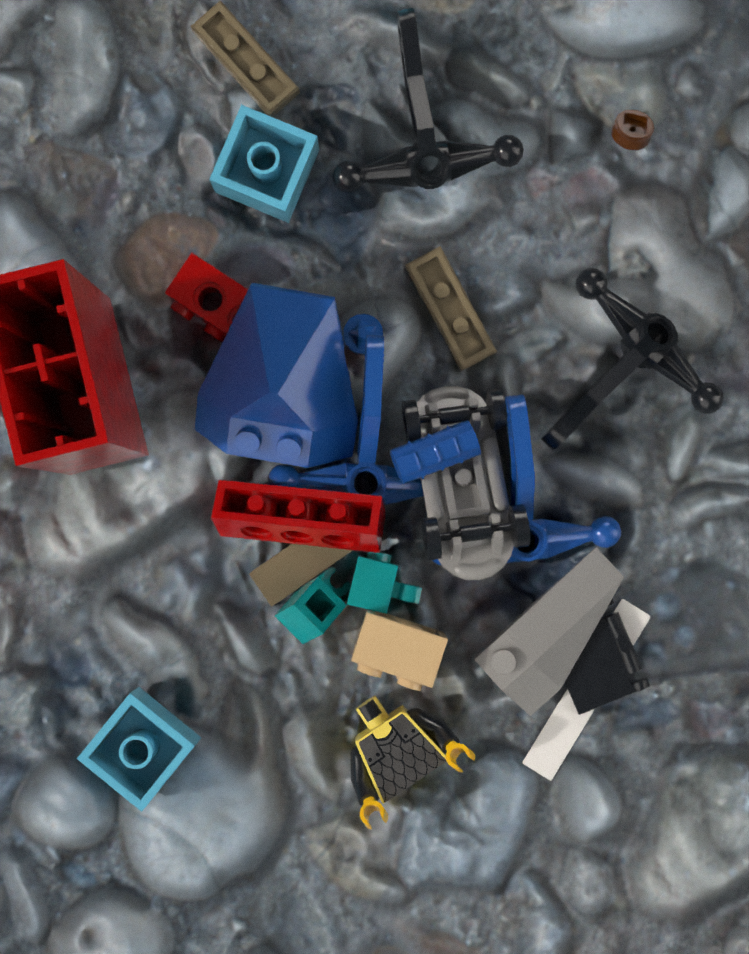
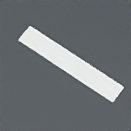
M621 599L613 613L619 612L631 643L634 646L651 616L626 600ZM567 689L523 760V764L551 781L595 709L579 715Z

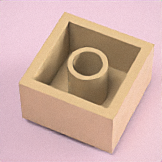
M367 609L354 646L351 661L358 663L357 670L364 674L381 678L382 672L396 676L398 679L397 684L421 691L422 685L433 687L448 638L442 631L388 613L385 614Z

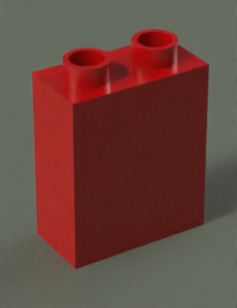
M64 259L1 274L0 403L15 465L72 475L148 456L111 299Z

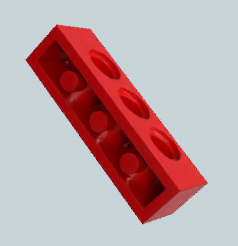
M191 252L165 291V294L173 301L170 306L173 311L188 321H191L193 316H196L207 324L203 329L205 332L223 342L248 289ZM210 293L222 295V304L214 311H206L202 306L204 298Z
M227 480L218 481L211 515L219 535L224 537L380 553L386 517L382 496Z

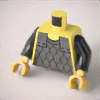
M376 696L369 698L356 708L367 728L356 735V746L350 752L351 782L358 802L362 806L360 818L370 830L372 827L368 819L372 812L380 811V815L385 823L389 819L388 813L381 803L378 802L379 798L384 804L445 762L458 772H463L456 761L461 753L465 752L470 759L475 761L474 752L464 744L459 743L460 740L444 720L419 708L407 710L403 705L388 714Z

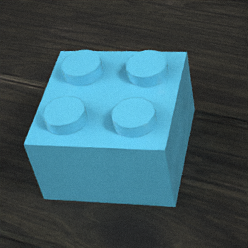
M241 104L209 179L215 193L289 223L319 153L318 136Z
M138 687L129 693L77 759L142 812L202 737L143 689Z

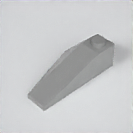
M595 547L476 654L474 660L507 696L531 716L562 688L624 576Z

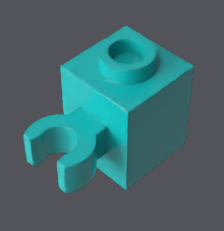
M368 552L367 557L358 556L347 605L387 614L391 597L419 604L422 587L395 581L398 564L390 563L392 555L381 552Z
M334 567L328 568L318 577L298 588L275 614V617L302 644L324 634L347 606L340 597L350 590L351 584L347 581L337 589L334 588L330 583V577L336 571Z

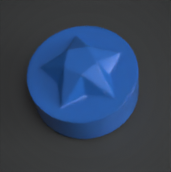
M358 314L351 317L343 330V338L347 348L354 354L365 356L367 335L383 336V328L380 322L369 314Z

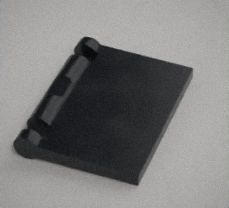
M613 598L608 606L614 604ZM619 612L604 618L601 617L565 681L579 715L650 686L647 678H641L633 683H630L627 675L636 673L643 668Z

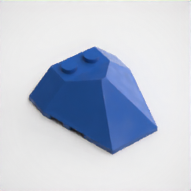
M251 283L198 392L195 430L226 454L309 468L352 457L359 417L357 406L354 404L351 388L352 381L350 371L347 368L344 353L345 345L335 297Z

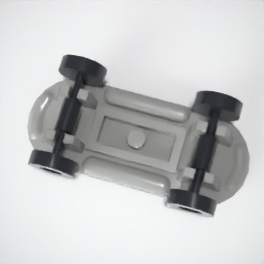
M443 386L432 389L423 395L417 403L416 400L402 401V417L407 442L408 440L414 441L427 436L428 433L432 434L443 430L447 425L453 426L466 420L473 427L480 444L481 455L466 460L463 464L458 463L444 469L443 472L438 471L421 479L427 518L422 519L423 541L427 559H438L442 567L453 576L464 580H482L493 576L503 569L511 557L514 546L517 548L529 546L530 527L524 505L509 506L495 430L505 429L507 426V411L502 389H487L486 402L481 396L470 389L459 386Z

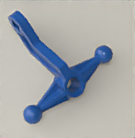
M366 336L357 463H343L303 473H298L291 465L279 464L269 472L268 485L359 494L354 488V479L358 474L367 473L376 482L375 491L371 495L382 496L384 505L424 496L421 478L403 485L394 467L375 464L381 421L384 336Z
M523 394L506 396L507 431L511 457L510 506L524 505L528 516L530 532L535 539L533 548L528 552L523 553L514 546L507 563L548 559L588 542H593L601 548L614 546L621 537V528L619 523L610 516L598 517L590 526L549 519L533 520L535 471L527 404ZM438 559L432 560L434 563L442 566Z

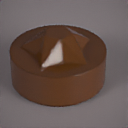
M633 109L625 110L617 115L611 134L614 141L622 148L640 150L649 144L654 132V123L644 112Z

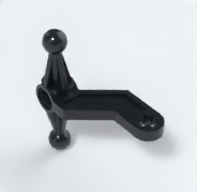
M413 8L396 11L405 91L416 142L412 146L404 147L365 166H360L353 161H344L338 164L333 172L334 185L345 193L357 191L366 182L435 189L442 186L445 182L456 179L494 161L503 167H512L518 164L523 157L524 148L520 139L513 135H503L490 146L446 140L436 142L423 77L415 12ZM428 156L438 158V163L433 170L421 171L418 169V165L423 158Z
M588 268L579 273L575 282L579 295L585 299L598 301L622 337L620 342L623 356L541 438L552 451L562 444L590 413L637 367L653 368L690 392L691 403L698 412L711 414L720 409L724 401L723 392L719 386L709 382L703 383L677 345L678 333L671 320L658 313L651 314L649 312L645 314L607 288V278L602 271L596 268Z

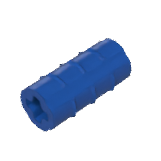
M466 420L453 426L447 425L445 429L432 434L428 433L427 436L417 440H408V443L391 449L390 455L397 475L404 485L420 478L424 479L425 476L435 472H443L444 469L458 463L463 464L464 461L481 455V450L476 433L470 422Z

